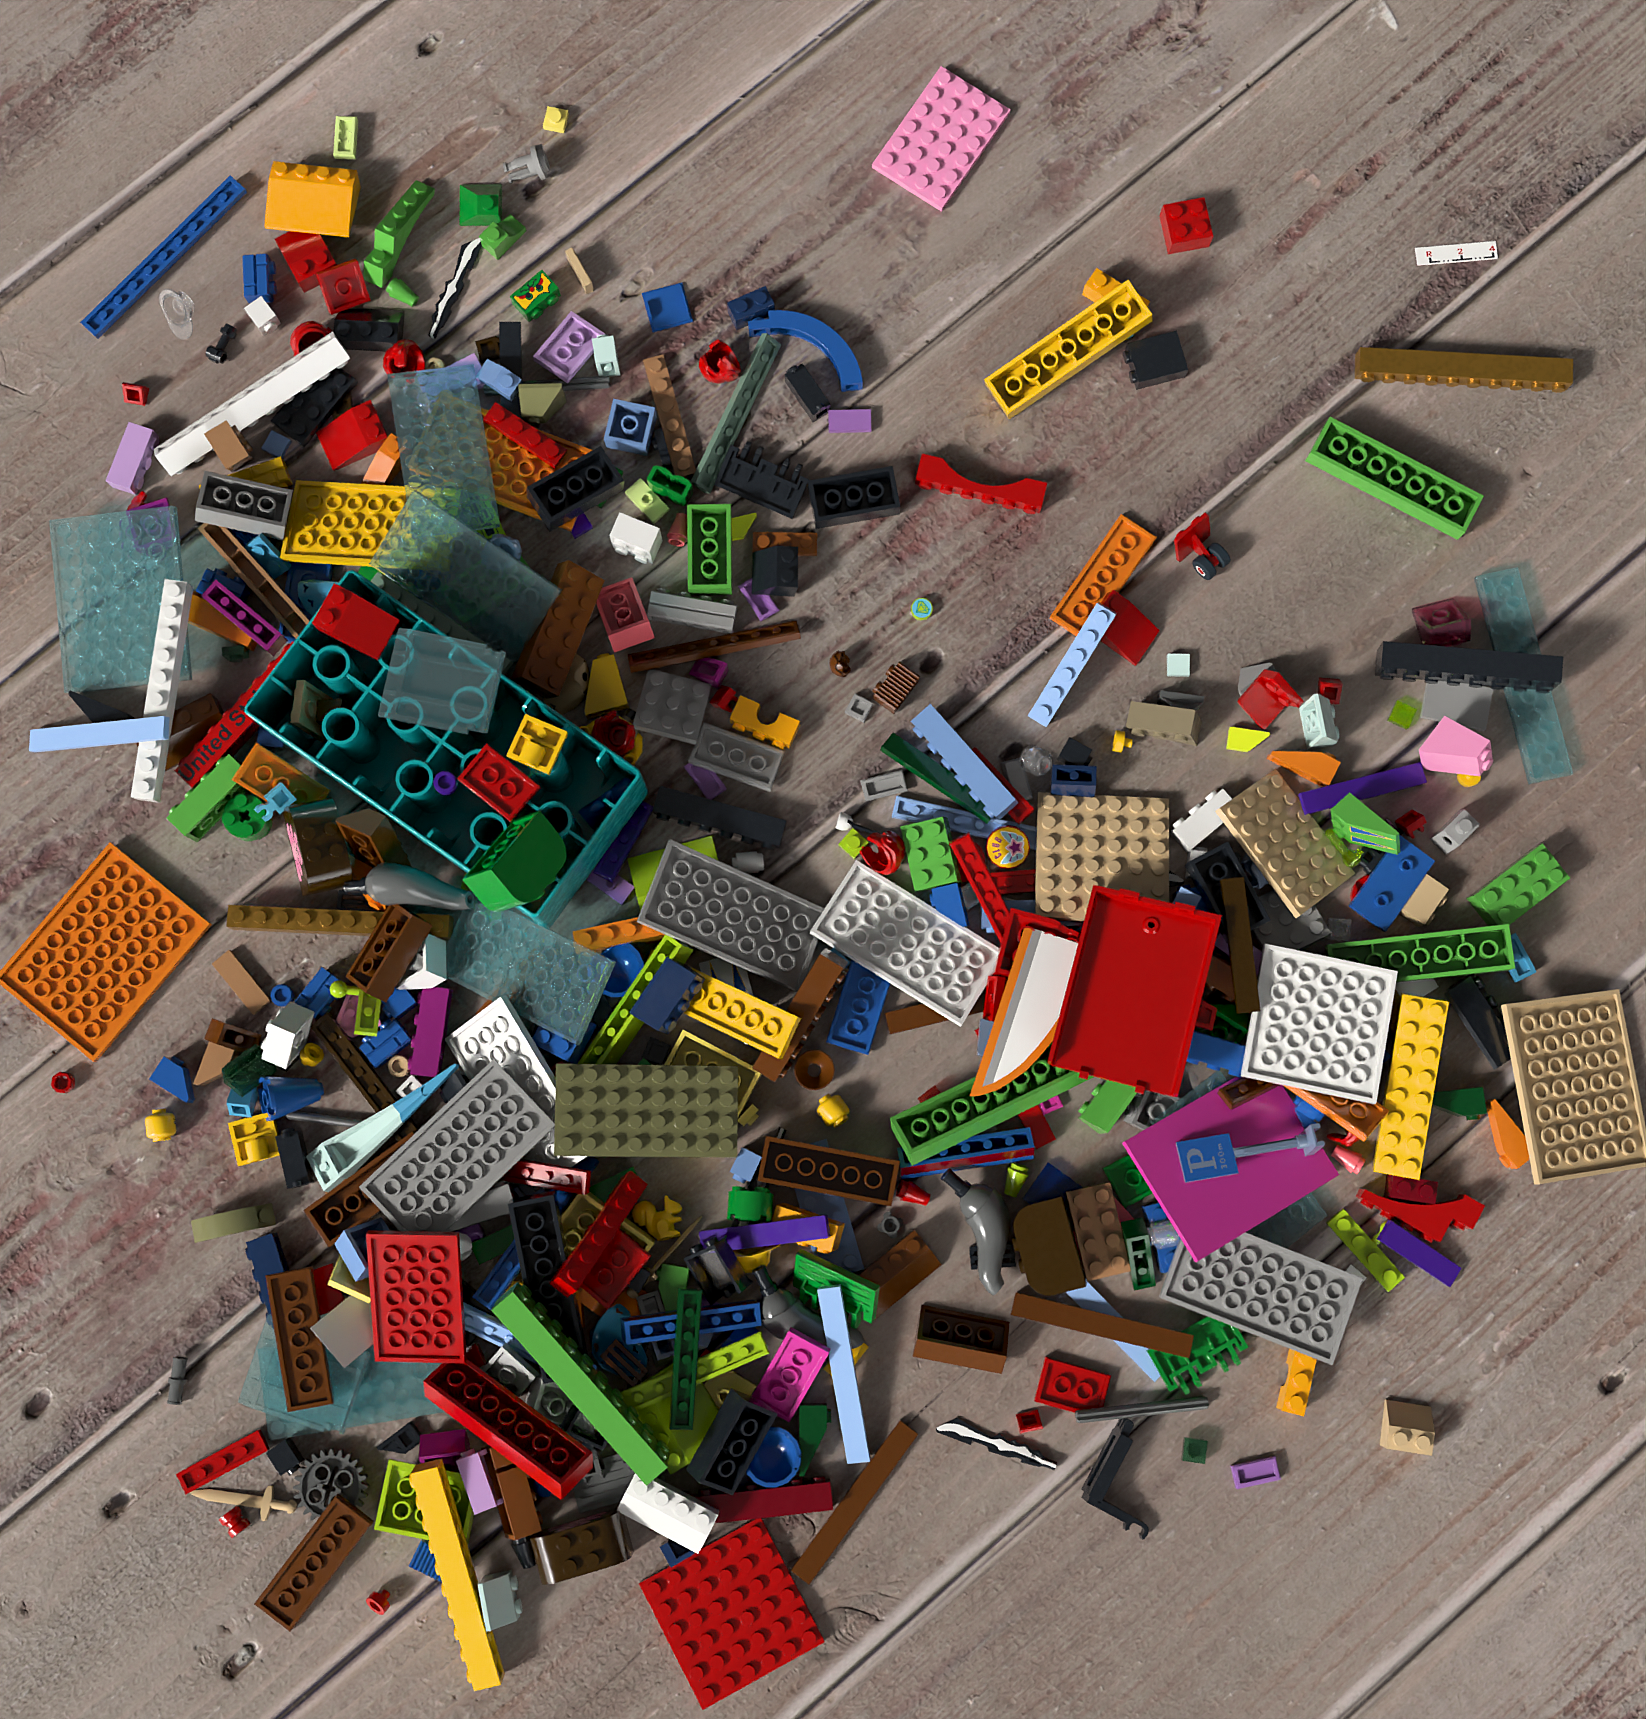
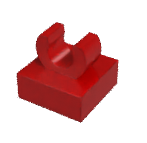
M721 685L709 703L715 708L732 712L733 710L729 708L728 703L730 700L737 703L738 698L734 696L736 692L733 689Z
M1412 809L1395 820L1397 828H1400L1407 836L1413 839L1415 838L1413 831L1417 829L1420 832H1424L1423 825L1427 821L1424 815Z

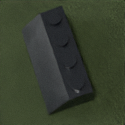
M1470 974L1452 984L1444 994L1495 1070L1511 1059L1503 1014L1501 1015L1496 1008L1498 1003L1492 995H1488L1485 991L1486 985L1481 977Z

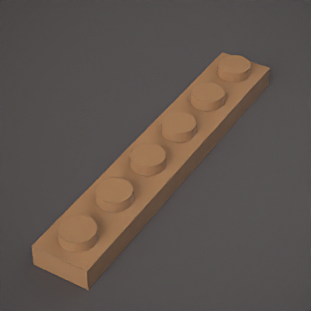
M664 355L644 359V367L674 473L684 478L693 477L696 468Z

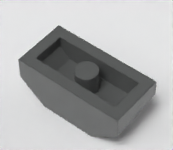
M1161 690L1157 696L1158 705L1193 709L1196 711L1204 703V696Z

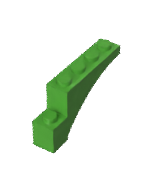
M416 180L375 228L374 249L364 260L363 278L365 281L383 288L393 276V270L402 248L420 214L434 196L435 188Z

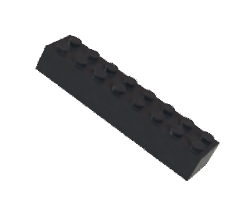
M1383 641L1377 649L1375 676H1380V679L1393 680L1394 677L1402 678V681L1415 682L1416 679L1424 680L1427 684H1437L1438 681H1444L1450 686H1459L1460 683H1465L1473 688H1481L1482 685L1491 686V689L1496 690L1511 687L1514 691L1519 692L1534 689L1536 693L1546 694L1562 683L1564 656Z
M556 1190L510 1199L508 1208L523 1284L532 1292L531 1297L535 1302H541L548 1311L546 1314L550 1319H556L560 1323L567 1338L570 1336L575 1340L580 1353L588 1355L576 1292L566 1297L549 1284L560 1266L569 1257ZM540 1366L543 1384L554 1382Z

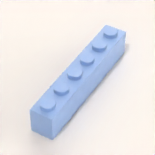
M1100 602L1095 605L1028 717L1045 727L1049 725L1117 614L1115 611Z

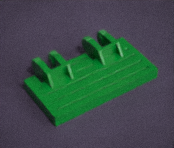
M803 1249L796 1253L793 1286L800 1289L799 1298L803 1304L807 1303L810 1295H812L811 1308L818 1310L820 1307L818 1287L841 1284L846 1318L848 1319L849 1313L852 1314L851 1327L854 1329L858 1328L862 1319V1312H864L863 1320L869 1323L875 1320L879 1285Z
M1206 1316L1180 1331L1194 1335L1189 1358L1148 1349L1146 1352L1168 1391L1171 1392L1178 1388L1174 1380L1175 1377L1182 1391L1187 1395L1190 1393L1189 1387L1183 1380L1181 1373L1187 1370L1194 1385L1199 1388L1202 1386V1383L1193 1366H1196L1198 1372L1202 1374L1218 1365V1362L1222 1370L1227 1372L1229 1371V1366L1223 1359L1220 1351L1226 1348L1233 1363L1238 1366L1241 1364V1361L1232 1344H1235L1239 1352L1248 1348V1345L1238 1328Z

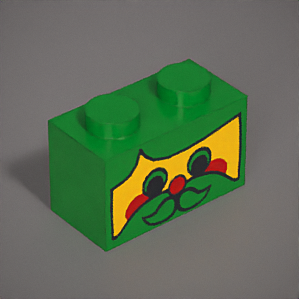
M541 270L510 296L513 306L530 322L533 319H538L548 306L555 305L561 294L557 285Z

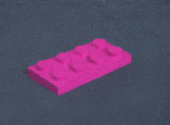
M790 1327L751 1397L765 1402L778 1414V1417L790 1422L831 1348Z

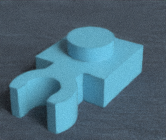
M280 782L263 796L267 802L257 805L254 810L259 813L261 810L266 809L267 813L262 817L266 822L272 818L273 811L276 810L281 814L286 806H290L297 799Z

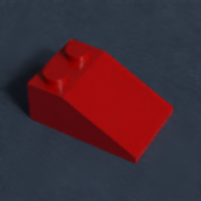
M288 231L275 238L279 249L304 293L320 285L316 272L337 265L320 234Z
M371 400L349 409L316 433L333 471L377 453L388 438L387 432Z
M334 583L312 624L319 631L379 660L400 620L355 593Z
M1112 590L1105 595L1101 604L1117 614L1100 641L1136 666L1160 630L1129 600L1115 590Z

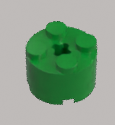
M238 794L226 804L222 815V823L227 831L243 841H255L264 838L271 830L273 819L271 818L265 822L262 817L266 815V809L261 810L259 813L254 810L257 805L265 803L257 797L247 794ZM247 815L251 817L249 821L245 819Z
M732 1186V1191L728 1192V1220H733V1216H735V1218H738V1221L764 1222V1218H766V1221L772 1222L773 1194L770 1193L768 1188L755 1187L754 1191H748L746 1187Z

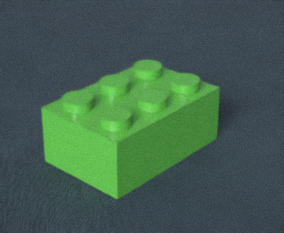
M938 817L901 826L915 891L921 892L962 882L957 857L949 844L953 839L947 817Z

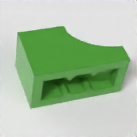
M510 214L499 223L492 222L480 234L479 238L482 247L499 260L527 230L525 226Z

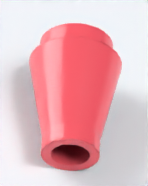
M684 513L676 514V518L667 534L668 543L673 546L682 547L688 541L687 515Z
M1339 1145L1335 1147L1331 1154V1157L1335 1158L1350 1173L1358 1174L1366 1161L1362 1154Z

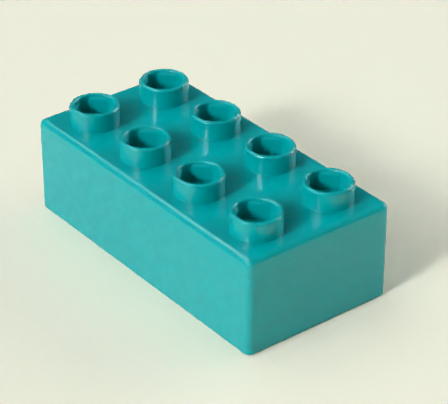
M349 570L337 585L355 593L400 620L379 660L319 631L312 624L318 613L317 611L247 703L244 709L245 713L274 737L374 808L386 814L391 820L466 873L471 870L510 823V821L457 779L487 743L541 787L514 820L541 811L564 841L566 860L563 867L556 874V880L547 885L544 889V895L539 899L515 907L542 927L550 928L647 796L648 788L640 770L354 570ZM297 680H305L331 698H342L352 705L351 710L336 708L324 717L322 731L328 740L326 744L291 723V711L293 710L294 690L296 689ZM525 714L568 732V736L550 775L506 756ZM449 771L455 775L458 786L454 793L442 795L437 792L433 781L439 772ZM622 778L631 779V784L615 805L606 798L603 799V803L609 812L601 818L594 829L578 813L581 808L603 795L606 791H609Z

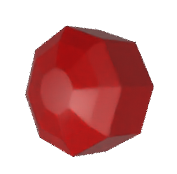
M58 1072L52 1077L51 1086L55 1092L67 1094L74 1089L75 1078L71 1073Z

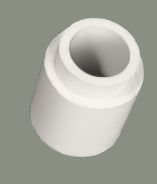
M757 851L736 853V857L732 858V867L747 874L759 873V871L764 870L763 854L757 853Z

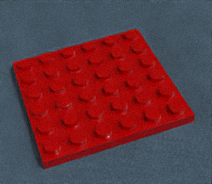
M762 1518L753 1519L702 1547L698 1554L695 1552V1554L673 1567L669 1565L639 1582L702 1710L825 1642Z

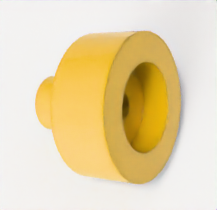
M1116 730L1112 751L1121 753L1123 746L1131 748L1133 739L1125 738V731Z
M1457 774L1458 782L1464 787H1472L1481 779V775Z
M314 1043L306 1044L300 1051L301 1062L306 1066H317L324 1058L323 1050Z

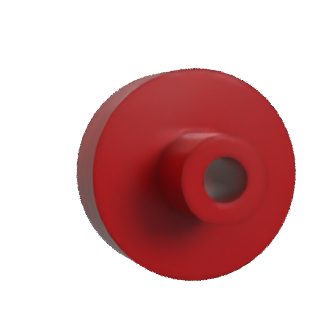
M385 1589L381 1593L373 1591L366 1599V1603L374 1612L384 1615L390 1607L387 1600L390 1597V1593Z

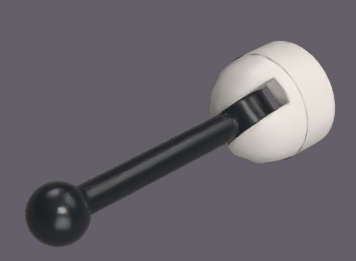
M843 812L840 813L835 826L836 829L843 831L853 827L870 834L877 832L853 823L851 816Z

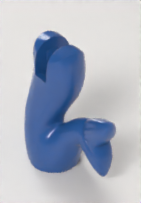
M626 777L622 778L609 791H606L603 795L581 808L578 813L594 829L601 818L609 812L603 803V799L606 798L615 805L632 780Z

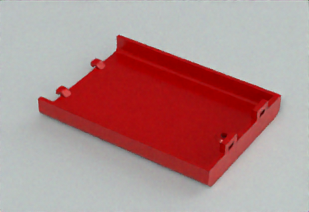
M1093 884L1048 1064L1078 1072L1079 1078L1088 1080L1090 1075L1136 1087V1093L1144 1094V1090L1167 1096L1178 1097L1222 915L1195 909L1196 906L1180 902L1172 904L1143 897L1138 892L1122 888L1114 890ZM1150 922L1154 923L1155 926L1153 928L1148 926Z

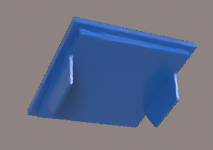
M683 283L642 293L652 332L693 322Z

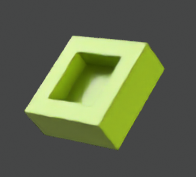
M852 828L838 846L855 860L860 854L861 847L867 846L869 842Z

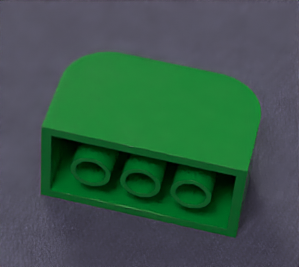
M541 811L513 820L462 880L487 909L494 912L505 911L532 902L544 895V889L556 880V874L563 867L566 860L564 841Z

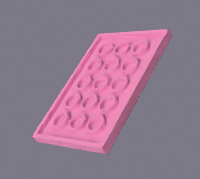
M940 66L872 163V168L942 212L1004 123L1011 109Z

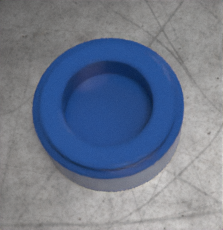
M279 984L271 991V1000L277 1006L286 1007L289 1002L294 1000V991L288 985Z

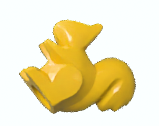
M667 1195L664 1196L665 1210L657 1212L654 1204L646 1200L637 1203L632 1210L634 1222L638 1223L639 1226L645 1225L649 1234L655 1237L657 1241H665L681 1236L680 1232L675 1230L674 1223L682 1221L681 1217L675 1216L682 1211V1206L678 1202L670 1200Z

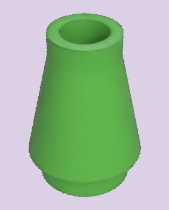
M395 277L387 286L386 292L389 293L390 297L411 307H414L419 299V296L402 279Z

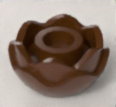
M836 651L829 660L832 673L839 677H846L851 671L849 667L850 659L845 655V651Z

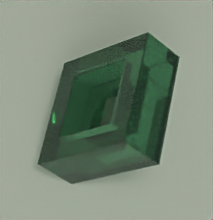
M244 645L222 647V656L229 660V662L239 663L243 659L249 658V649Z
M1184 1437L1181 1460L1205 1464L1208 1441Z

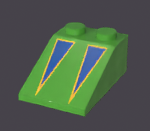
M1350 792L1331 809L1333 832L1339 838H1345L1353 844L1396 855L1401 852L1399 832Z

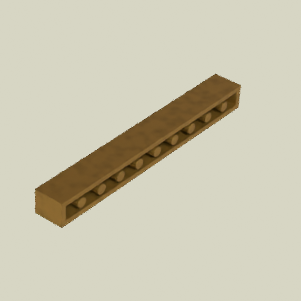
M1360 347L1355 354V379H1361L1363 382L1381 380L1383 383L1399 381L1408 385L1425 383L1428 386L1446 384L1448 387L1467 385L1469 388L1488 386L1490 389L1507 387L1510 390L1526 388L1535 392L1552 390V392L1561 393L1573 384V359Z
M228 905L226 927L232 930L370 936L384 912ZM417 914L433 925L429 931L430 935L442 940H452L453 917L450 915Z

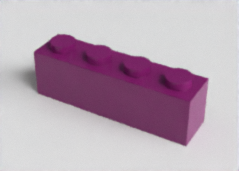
M217 580L201 595L273 657L288 641L279 631Z
M433 987L422 989L418 992L417 1003L420 1004V1009L415 1014L414 1025L417 1026L416 1034H413L411 1039V1047L414 1048L413 1057L410 1056L408 1060V1070H411L410 1074L435 1077L442 1071L445 1038L447 1036L453 994L451 989Z

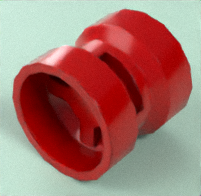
M238 1505L219 1519L222 1526L230 1528L228 1534L231 1538H234L251 1524L248 1518H242V1510Z

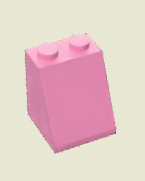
M1446 716L1442 718L1419 749L1422 768L1425 770L1480 776L1484 770L1488 771L1493 764L1490 740Z

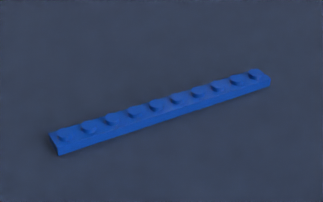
M230 175L80 323L99 339L247 193L246 189Z

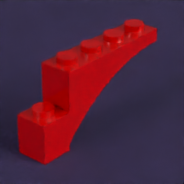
M1359 1189L1355 1196L1361 1200V1205L1371 1210L1373 1207L1380 1210L1382 1217L1390 1221L1393 1218L1401 1222L1400 1227L1409 1232L1413 1230L1419 1232V1237L1429 1243L1433 1241L1441 1242L1451 1221H1453L1451 1225L1462 1231L1465 1228L1473 1230L1485 1205L1465 1194H1459L1456 1199L1420 1205L1393 1201L1378 1196L1366 1189Z

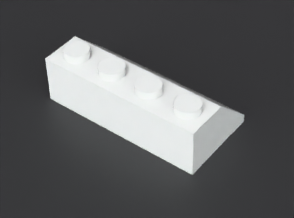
M636 1473L617 1509L620 1513L697 1554L701 1550L719 1515V1510L657 1477L646 1486Z

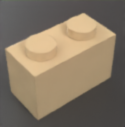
M1426 874L1399 914L1418 927L1425 924L1429 925L1435 917L1433 912L1437 906L1441 907L1447 900L1446 893L1449 889Z

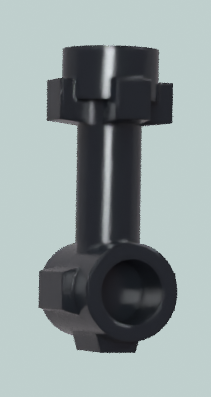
M227 323L220 329L222 336L216 347L210 345L206 350V357L216 364L218 362L223 364L226 361L228 355L224 349L229 340L235 339L237 335V329Z

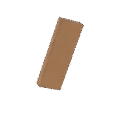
M228 950L212 963L214 968L253 1015L272 1001L231 950Z

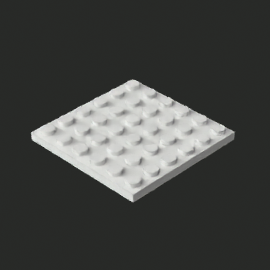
M1264 944L1257 979L1261 1011L1251 1013L1241 1076L1376 1104L1398 971Z

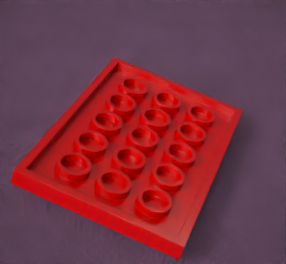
M368 1230L366 1242L375 1361L465 1364L467 1356L459 1232Z

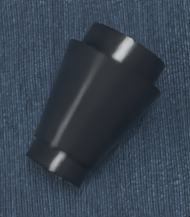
M530 1535L518 1540H512L511 1543L523 1569L536 1565Z

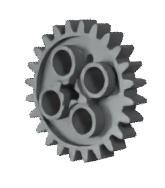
M331 1448L329 1454L323 1449L320 1452V1456L317 1453L312 1454L313 1461L310 1459L304 1461L307 1467H299L298 1470L302 1475H297L294 1479L299 1481L300 1484L293 1486V1489L299 1490L300 1493L295 1495L294 1498H301L302 1501L298 1504V1507H306L303 1515L309 1512L312 1513L311 1521L316 1517H320L327 1508L325 1501L330 1492V1486H327V1484L332 1482L334 1478L335 1466L338 1467V1472L333 1481V1487H336V1489L330 1492L328 1505L337 1493L355 1507H362L365 1504L360 1498L368 1496L363 1491V1489L370 1486V1484L363 1483L368 1474H361L365 1466H357L359 1458L354 1461L351 1460L352 1452L345 1457L344 1449L339 1450L338 1454H336L335 1448ZM321 1466L328 1469L327 1478H323L319 1474ZM342 1472L350 1475L349 1484L341 1480ZM314 1489L322 1493L321 1500L314 1499Z

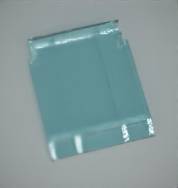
M398 628L378 717L467 735L469 730L488 733L506 652H495L488 648L487 644Z
M268 1314L238 1403L320 1431L335 1429L339 1431V1434H344L371 1353L364 1351L344 1368L326 1348L335 1403L288 1412L272 1315Z

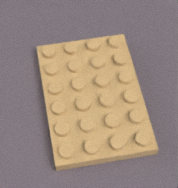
M1277 769L1271 771L1215 811L1295 918L1302 915L1355 874L1311 814L1304 815L1299 798Z

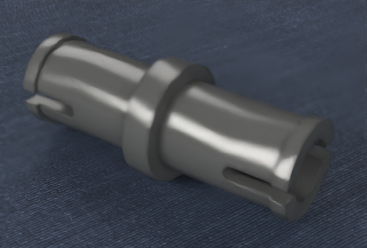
M173 1357L171 1377H168L170 1387L167 1404H182L184 1384L187 1383V1378H185L187 1357Z

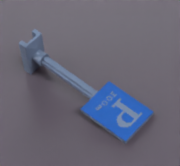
M1310 1124L1303 1132L1296 1135L1295 1138L1239 1148L1232 1147L1229 1133L1176 1142L1184 1181L1188 1183L1238 1174L1236 1158L1296 1147L1297 1149L1303 1148L1305 1156L1314 1155L1325 1146L1324 1141L1317 1142L1315 1132L1320 1128V1124Z

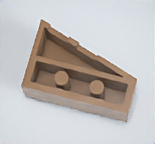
M227 420L204 433L224 467L231 472L254 459L250 453L253 451V448L247 439H245L236 425L231 427Z

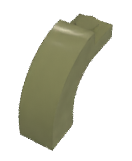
M268 1203L191 1221L194 1241L198 1243L274 1226L276 1221L273 1205Z

